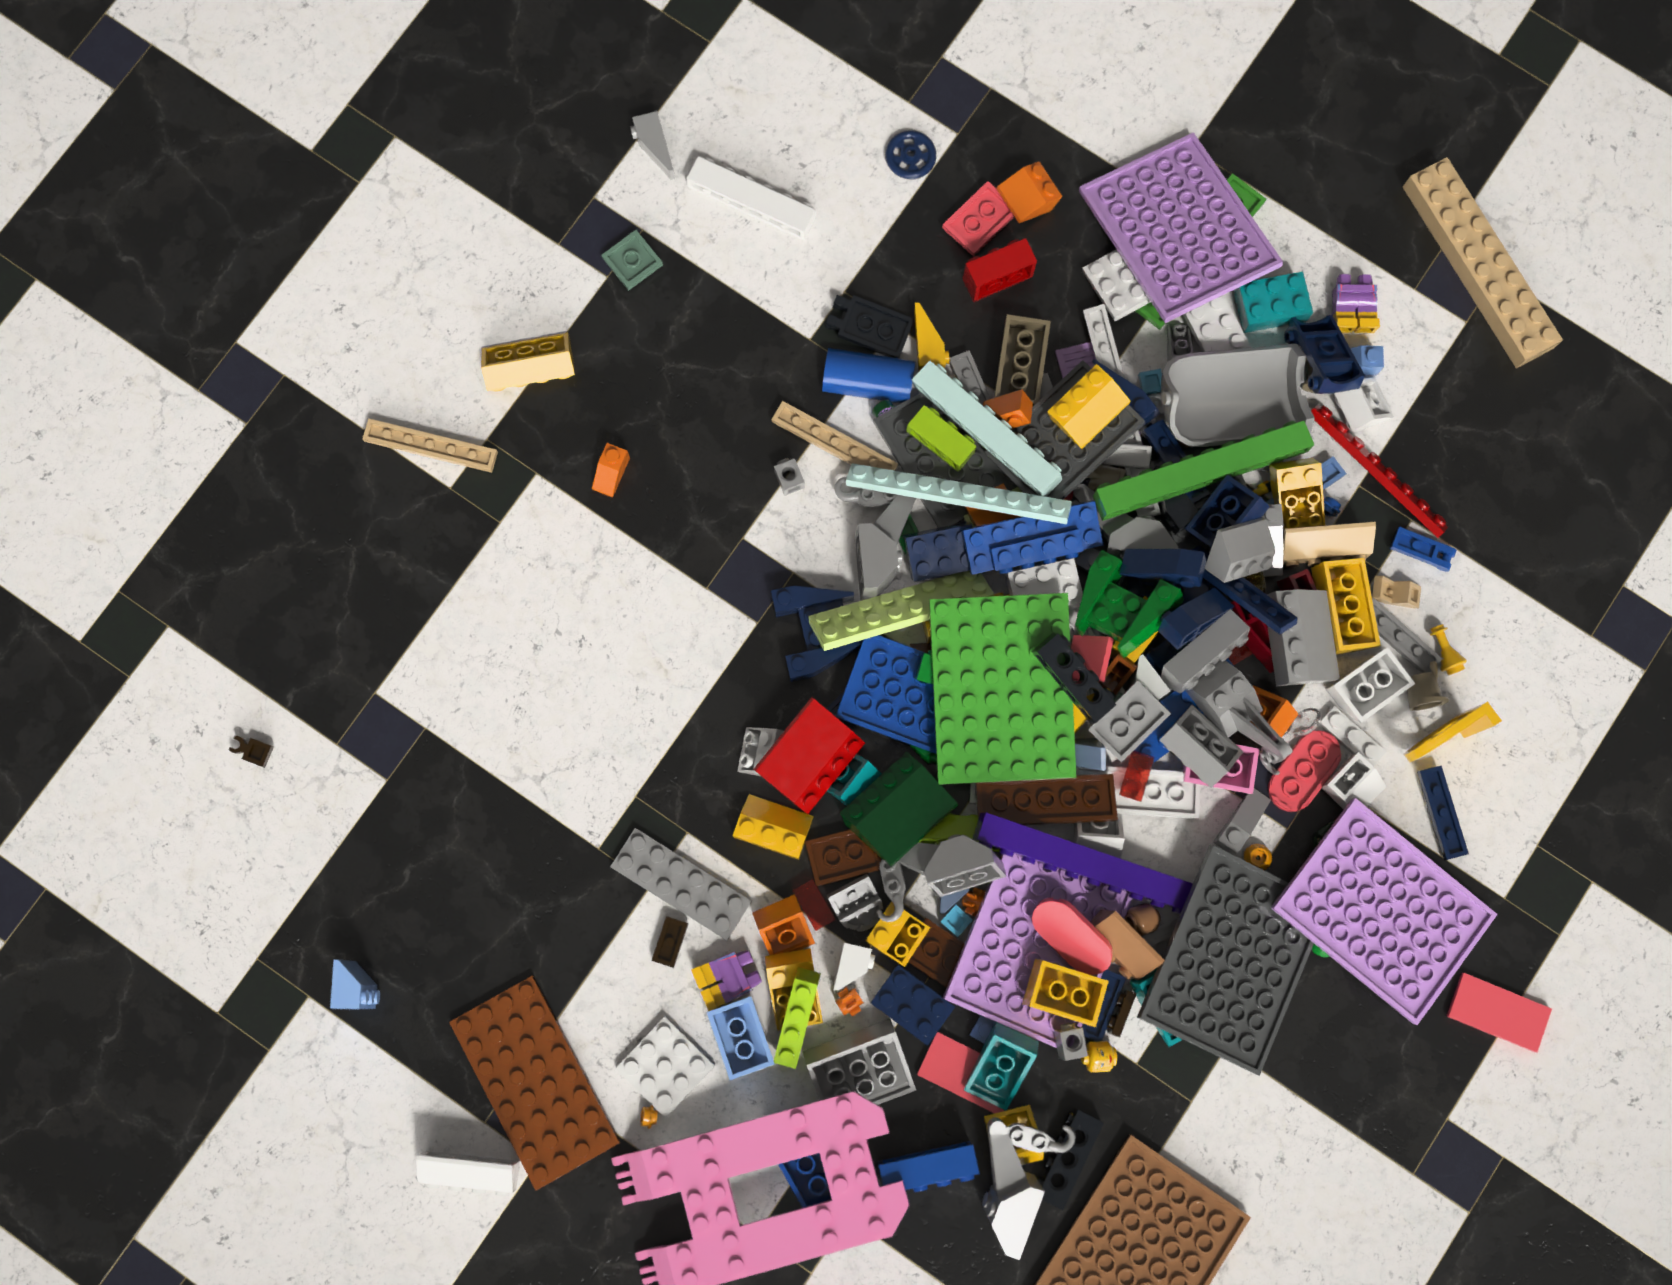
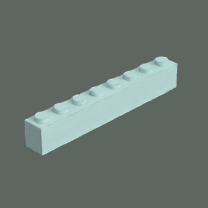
M929 361L912 379L914 387L1039 496L1047 497L1062 481L1061 469L1052 461L1048 463L1044 459L1045 455L1038 448L1032 449L1022 434L1018 433L1016 435L1012 432V427L1004 419H1001V421L994 416L995 412L988 405L983 407L978 402L979 398L971 391L967 393L962 388L963 385L955 377L951 379L946 375L947 371L939 363L935 365Z

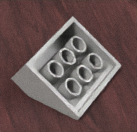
M1284 590L1267 594L1298 617L1297 624L1281 635L1268 626L1276 686L1339 681L1340 676L1327 591Z
M891 1019L802 1051L819 1100L854 1091L870 1102L879 1105L916 1090Z

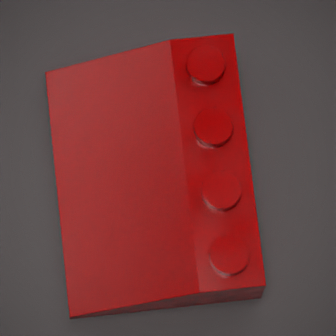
M811 697L753 770L806 814H809L865 742Z

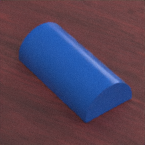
M828 348L822 392L903 403L910 399L916 361Z

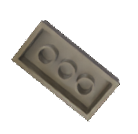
M1007 314L994 398L1023 389L1033 402V406L1039 401L1051 321Z

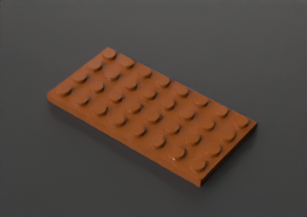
M534 976L523 980L449 1022L535 1190L542 1188L620 1143Z

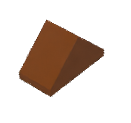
M1118 653L1107 667L1104 683L1099 684L1103 689L1105 687L1109 688L1115 697L1138 666L1127 658L1121 657L1120 653Z

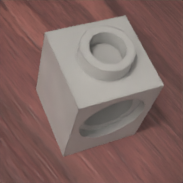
M786 458L777 462V465L774 466V472L784 496L805 488V482L795 458L791 460ZM791 471L795 476L792 479H785L783 474Z
M1074 1023L1060 1025L1061 1029L1054 1030L1059 1059L1068 1061L1088 1056L1083 1028L1075 1026ZM1073 1035L1074 1044L1068 1047L1066 1039L1068 1036Z

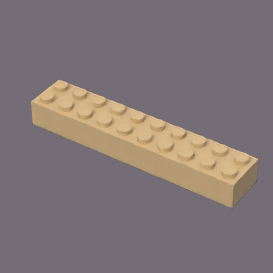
M1448 157L1410 176L1403 189L1514 366L1518 368L1554 349L1563 340Z

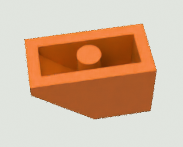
M1023 389L983 401V406L988 405L995 412L994 416L1000 421L1004 419L1010 424L1012 429L1031 423L1033 402Z
M609 443L606 444L597 465L592 490L613 498L630 460L627 450Z

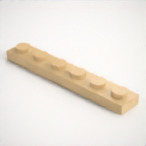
M782 401L772 418V422L850 465L854 463L894 471L898 467V463Z
M369 418L362 438L364 442L491 473L498 454L496 449Z

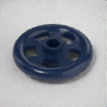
M907 130L896 134L889 141L885 151V159L890 170L904 179H918L927 175L934 167L937 158L936 148L932 140L927 135L914 130ZM913 139L914 144L905 145L904 140ZM924 144L927 152L922 154L919 146ZM895 148L901 149L900 157L894 156ZM909 151H912L915 153V155L909 156L907 153ZM922 159L925 165L919 169L915 164ZM901 162L910 165L908 170L900 167Z

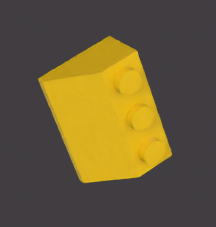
M1096 364L1047 412L1050 419L1075 444L1083 449L1131 401L1116 382Z
M749 794L740 813L733 837L799 860L814 816Z

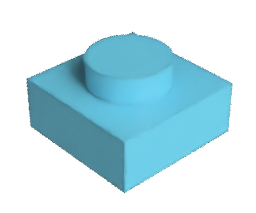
M1161 369L1139 372L1140 387L1147 395L1161 392Z
M955 905L940 922L956 937H959L973 919Z

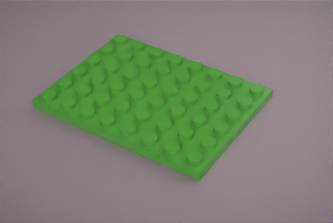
M1068 593L929 599L938 785L1076 778L1073 702L1031 652L1051 634H1062L1070 642ZM1059 653L1057 656L1059 665L1065 662L1063 653Z

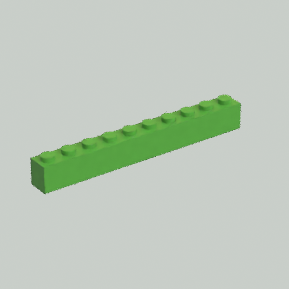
M1290 421L1284 424L1283 428L1277 430L1275 427L1263 431L1262 435L1255 437V434L1244 437L1241 442L1235 443L1230 441L1223 444L1220 449L1214 450V448H1209L1201 452L1199 456L1188 455L1180 460L1181 462L1175 464L1167 462L1162 464L1160 469L1154 471L1151 468L1140 472L1139 476L1131 478L1129 475L1119 479L1114 484H1110V482L1101 484L1097 487L1093 499L1101 519L1104 521L1223 481L1226 475L1235 477L1307 453L1315 444L1305 421L1298 423Z

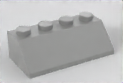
M1230 609L1163 666L1161 679L1169 689L1180 694L1186 689L1191 690L1199 682L1198 679L1203 674L1207 676L1215 669V664L1218 661L1224 662L1232 654L1231 650L1236 646L1240 648L1247 642L1250 627Z

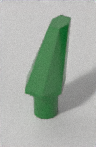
M910 745L926 763L937 765L936 754Z

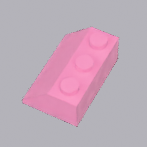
M1237 745L1243 751L1242 755L1229 772L1213 787L1253 794L1259 748ZM1183 764V782L1208 786L1189 767Z

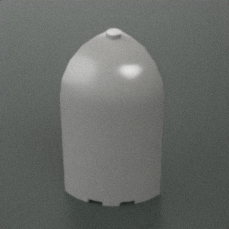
M1298 344L1196 352L1174 357L1166 363L1161 379L1162 407L1166 421L1177 440L1188 446H1218L1230 441L1235 443L1241 442L1244 437L1255 434V437L1262 435V432L1269 428L1275 427L1276 430L1283 428V425L1290 421H1296V423L1305 421L1311 434L1315 417L1308 406L1306 395L1302 396L1300 384L1304 383L1306 355Z

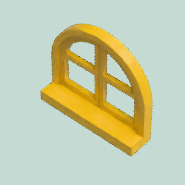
M1487 701L1458 714L1416 743L1403 755L1408 762H1412L1442 745L1458 733H1461L1466 738L1494 727L1502 720Z

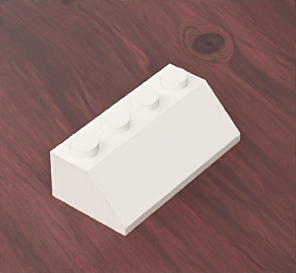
M429 1151L417 1155L418 1183H425L424 1187L437 1189L439 1185H446L448 1190L462 1191L464 1187L472 1188V1193L485 1194L486 1190H492L498 1196H509L510 1193L517 1190L520 1161Z

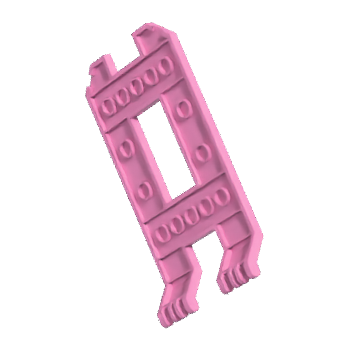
M852 1091L671 1143L611 1158L614 1166L623 1164V1162L629 1163L630 1170H624L615 1174L616 1179L632 1176V1180L618 1184L620 1190L632 1185L635 1187L636 1194L622 1196L623 1205L651 1200L681 1191L693 1239L672 1245L651 1247L635 1252L638 1261L652 1257L654 1265L640 1267V1274L656 1271L655 1275L642 1278V1283L646 1285L653 1281H658L659 1285H719L893 1236L909 1206V1201L903 1180L879 1186L867 1139L889 1133L883 1108ZM820 1153L832 1200L751 1223L740 1224L729 1182L730 1177Z

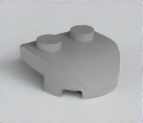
M867 873L826 895L838 919L846 928L859 932L872 928L879 921L877 911L883 909V905Z

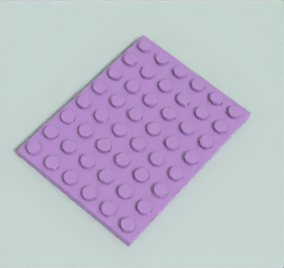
M1194 132L1079 187V193L1164 323L1282 267V259Z
M1356 798L1351 799L1271 907L1277 914L1414 1025L1419 1024L1497 916V913Z
M1001 854L1000 860L1004 864L1007 877L989 883L942 999L1057 1048L1054 1030L1061 1029L1060 1025L1074 1023L1078 1027H1082L1083 1023L1023 1005L1022 1002L1035 959L1044 960L1072 970L1075 969L1035 930L1032 922L1033 912L1040 901L1046 898H1053L1057 900L1064 899L1070 902L1089 922L1101 909L1115 910L1125 919L1132 898L1129 897L1130 893L1121 891V894L1107 890L1108 886L1100 883L1099 887L1086 883L1087 878L1081 876L1078 879L1065 876V871L1058 868L1056 872L1044 869L1043 863L1035 861L1033 865L1021 861L1022 856L1014 854L1013 857ZM1103 973L1091 976L1101 978ZM1073 1035L1068 1036L1066 1039L1068 1047L1074 1044Z

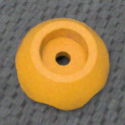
M1256 843L1244 850V861L1264 871L1270 867L1272 854L1266 846Z

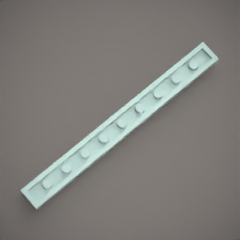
M854 463L851 464L846 478V486L1067 524L1072 506V501Z

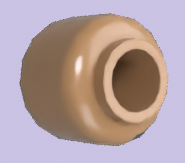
M1144 903L1128 909L1124 920L1140 936L1158 930L1161 916L1159 911L1152 905Z

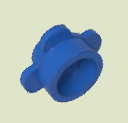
M1325 497V515L1336 517L1340 513V503L1331 497Z

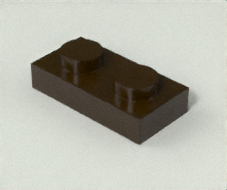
M666 916L651 961L674 968L689 923Z
M1124 990V993H1120L1116 1006H1118L1116 1014H1112L1107 1027L1109 1028L1108 1034L1120 1038L1137 993L1130 990Z

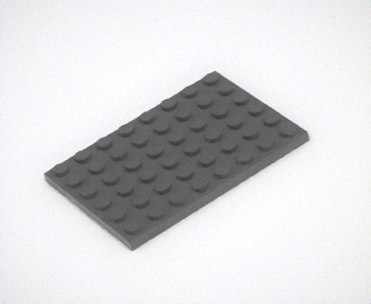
M1209 845L1162 956L1165 961L1157 968L1136 1018L1260 1076L1314 944L1271 909L1289 883L1214 845Z

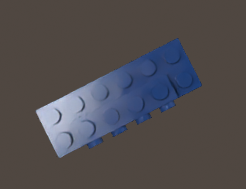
M1093 500L1072 505L1067 524L1021 516L962 529L971 575L992 570H999L1000 574L1010 573L1013 571L1012 567L1021 566V569L1032 568L1035 566L1034 562L1043 561V564H1050L1057 561L1056 557L1065 556V559L1078 557V552L1103 545L1096 504Z

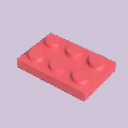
M987 181L943 224L942 228L974 257L1014 218V215L997 189Z

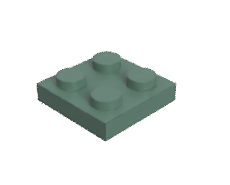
M637 230L601 255L602 259L628 291L663 266V262Z

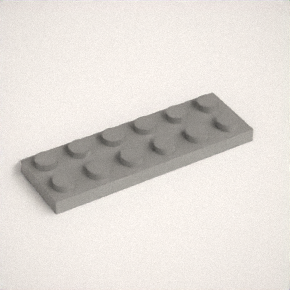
M636 828L610 866L727 941L752 902Z

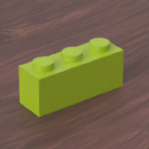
M924 405L907 425L906 431L957 472L971 458L977 447L975 441L970 436H963L959 433L957 427L952 422H945L932 407L927 408Z

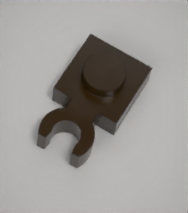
M234 736L233 739L239 741L240 746L237 749L229 747L228 750L235 754L244 753L242 756L243 760L265 768L274 747L250 738L247 744L244 738Z

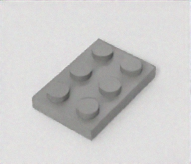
M1138 680L1115 702L1116 706L1088 729L1120 762L1130 755L1171 714Z

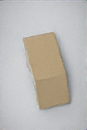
M1384 576L1374 577L1372 598L1384 604L1414 609L1419 608L1421 586L1411 581H1392Z

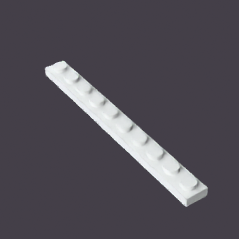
M1105 304L1083 310L1096 360L1125 378ZM1139 430L1123 444L1143 445ZM1125 467L1127 476L1130 475L1131 478L1139 476L1140 472L1146 470ZM1158 503L1136 510L1138 517L1141 518L1142 516L1153 517L1161 514Z

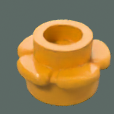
M652 1105L642 1107L640 1125L647 1126L650 1129L657 1122V1110H653Z

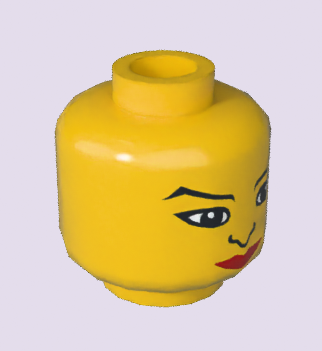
M1095 1041L1086 1044L1088 1056L1082 1057L1081 1062L1086 1064L1088 1071L1109 1072L1113 1066H1116V1048L1112 1047L1108 1041Z

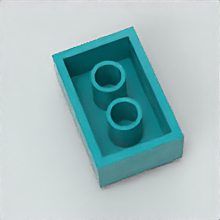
M1303 271L1254 280L1234 291L1244 333L1289 325L1293 317H1296L1301 322H1307L1313 314Z

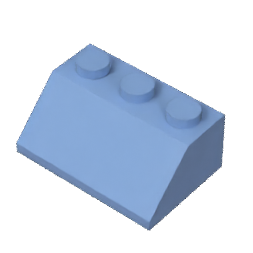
M334 960L330 1009H376V1004H379L380 990H377V984L356 961Z
M751 996L707 1012L729 1080L775 1064Z

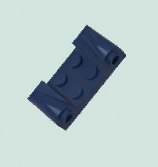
M1327 315L1323 319L1311 323L1301 322L1296 317L1291 318L1289 326L1284 333V340L1287 344H1298L1305 353L1313 369L1308 379L1309 389L1315 394H1331L1360 389L1365 374L1333 316Z

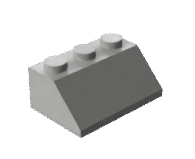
M1262 517L1219 529L1205 569L1224 583L1268 570L1273 564L1276 548L1267 519Z
M1193 705L1181 715L1160 739L1167 750L1173 752L1186 767H1189L1198 775L1202 782L1211 788L1229 772L1243 753L1236 744L1227 738Z

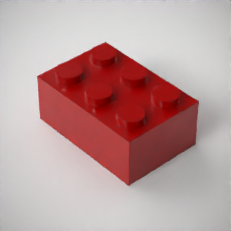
M1026 238L1020 241L1015 239L1004 248H994L985 256L980 258L975 256L969 259L965 264L963 281L973 302L1032 278L1037 260Z

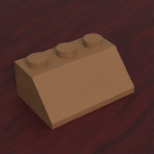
M1101 909L1090 921L1110 942L1112 946L1111 963L1115 962L1120 967L1118 971L1126 979L1139 980L1165 961L1115 910Z

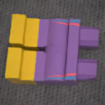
M1340 274L1337 277L1336 287L1332 291V316L1342 333H1352L1353 331L1354 333H1375L1380 327V320L1377 317V285H1373L1371 275H1359L1357 278L1358 285L1351 284V275Z
M749 950L739 953L733 952L691 969L699 989L720 980L722 981V983L701 991L708 1011H712L753 991L752 988L762 982L758 970L746 975L743 966L754 962Z

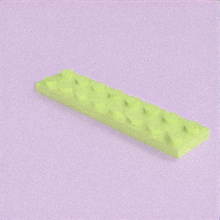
M969 570L810 615L808 618L811 628L823 650L826 651L930 620L929 599L995 596L981 573L971 575Z

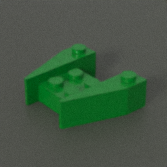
M1101 550L1089 569L1075 625L1081 636L1084 635L1090 626L1120 642L1117 646L1120 655L1125 658L1156 633L1162 623L1160 620L1167 611L1171 610L1173 612L1180 607L1184 599L1181 589L1163 580L1159 581L1148 600L1116 585L1122 576L1120 575L1122 560Z

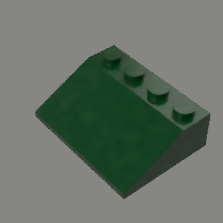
M906 752L846 806L840 814L845 825L892 867L958 806V803L940 784L938 785V781L921 763Z

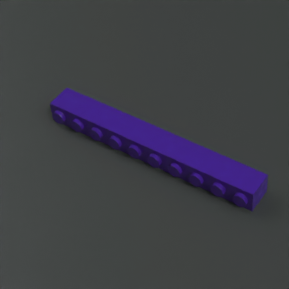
M980 813L972 840L978 841V843L990 849L992 846L999 848L1000 854L1013 857L1016 854L1022 856L1021 861L1033 865L1035 861L1043 863L1044 869L1056 872L1058 868L1065 871V876L1078 879L1079 876L1087 878L1086 883L1099 887L1100 883L1108 886L1107 890L1118 894H1121V891L1130 893V898L1142 901L1143 898L1151 900L1150 905L1164 908V905L1172 907L1171 912L1179 915L1193 883L989 813Z

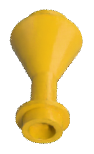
M1441 624L1430 629L1432 632L1430 636L1435 635L1439 642L1441 657L1443 658L1440 670L1442 672L1446 671L1449 676L1464 670V663L1467 660L1450 646L1444 633L1448 628Z

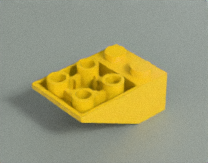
M1311 457L1269 465L1274 504H1282L1284 530L1325 526L1321 462Z
M811 948L765 956L777 1031L782 1030L798 967L814 971ZM818 990L816 991L807 1026L823 1023Z

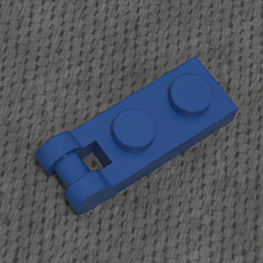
M1402 527L1396 529L1389 548L1435 566L1437 569L1445 572L1450 571L1452 565L1450 563L1451 558L1455 557L1457 551L1453 547ZM1438 552L1443 554L1442 559L1437 558Z

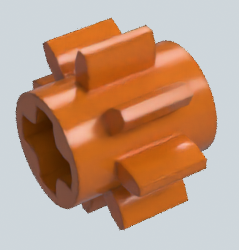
M974 887L973 892L968 891L963 896L962 904L966 908L965 913L976 917L986 891Z
M846 987L837 993L840 998L835 1000L844 1016L850 1013L853 1017L862 1011L859 1006L864 1002L855 988L849 991Z

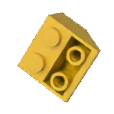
M892 901L883 913L885 916L892 915L895 910ZM903 909L901 917L894 922H885L879 919L865 942L905 967L930 927Z

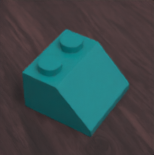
M856 754L827 791L848 806L882 773L868 760Z

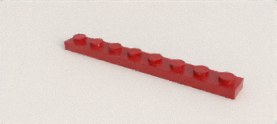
M1318 404L1311 410L1315 417L1314 420L1437 538L1447 530L1448 526L1445 519L1439 514L1435 515L1429 509L1430 506L1424 499H1418L1413 494V489L1407 483H1402L1397 479L1396 472L1389 467L1386 468L1376 453H1370L1364 447L1365 444L1359 437L1352 436L1348 432L1349 428L1342 421H1337L1332 416L1333 413L1329 408Z

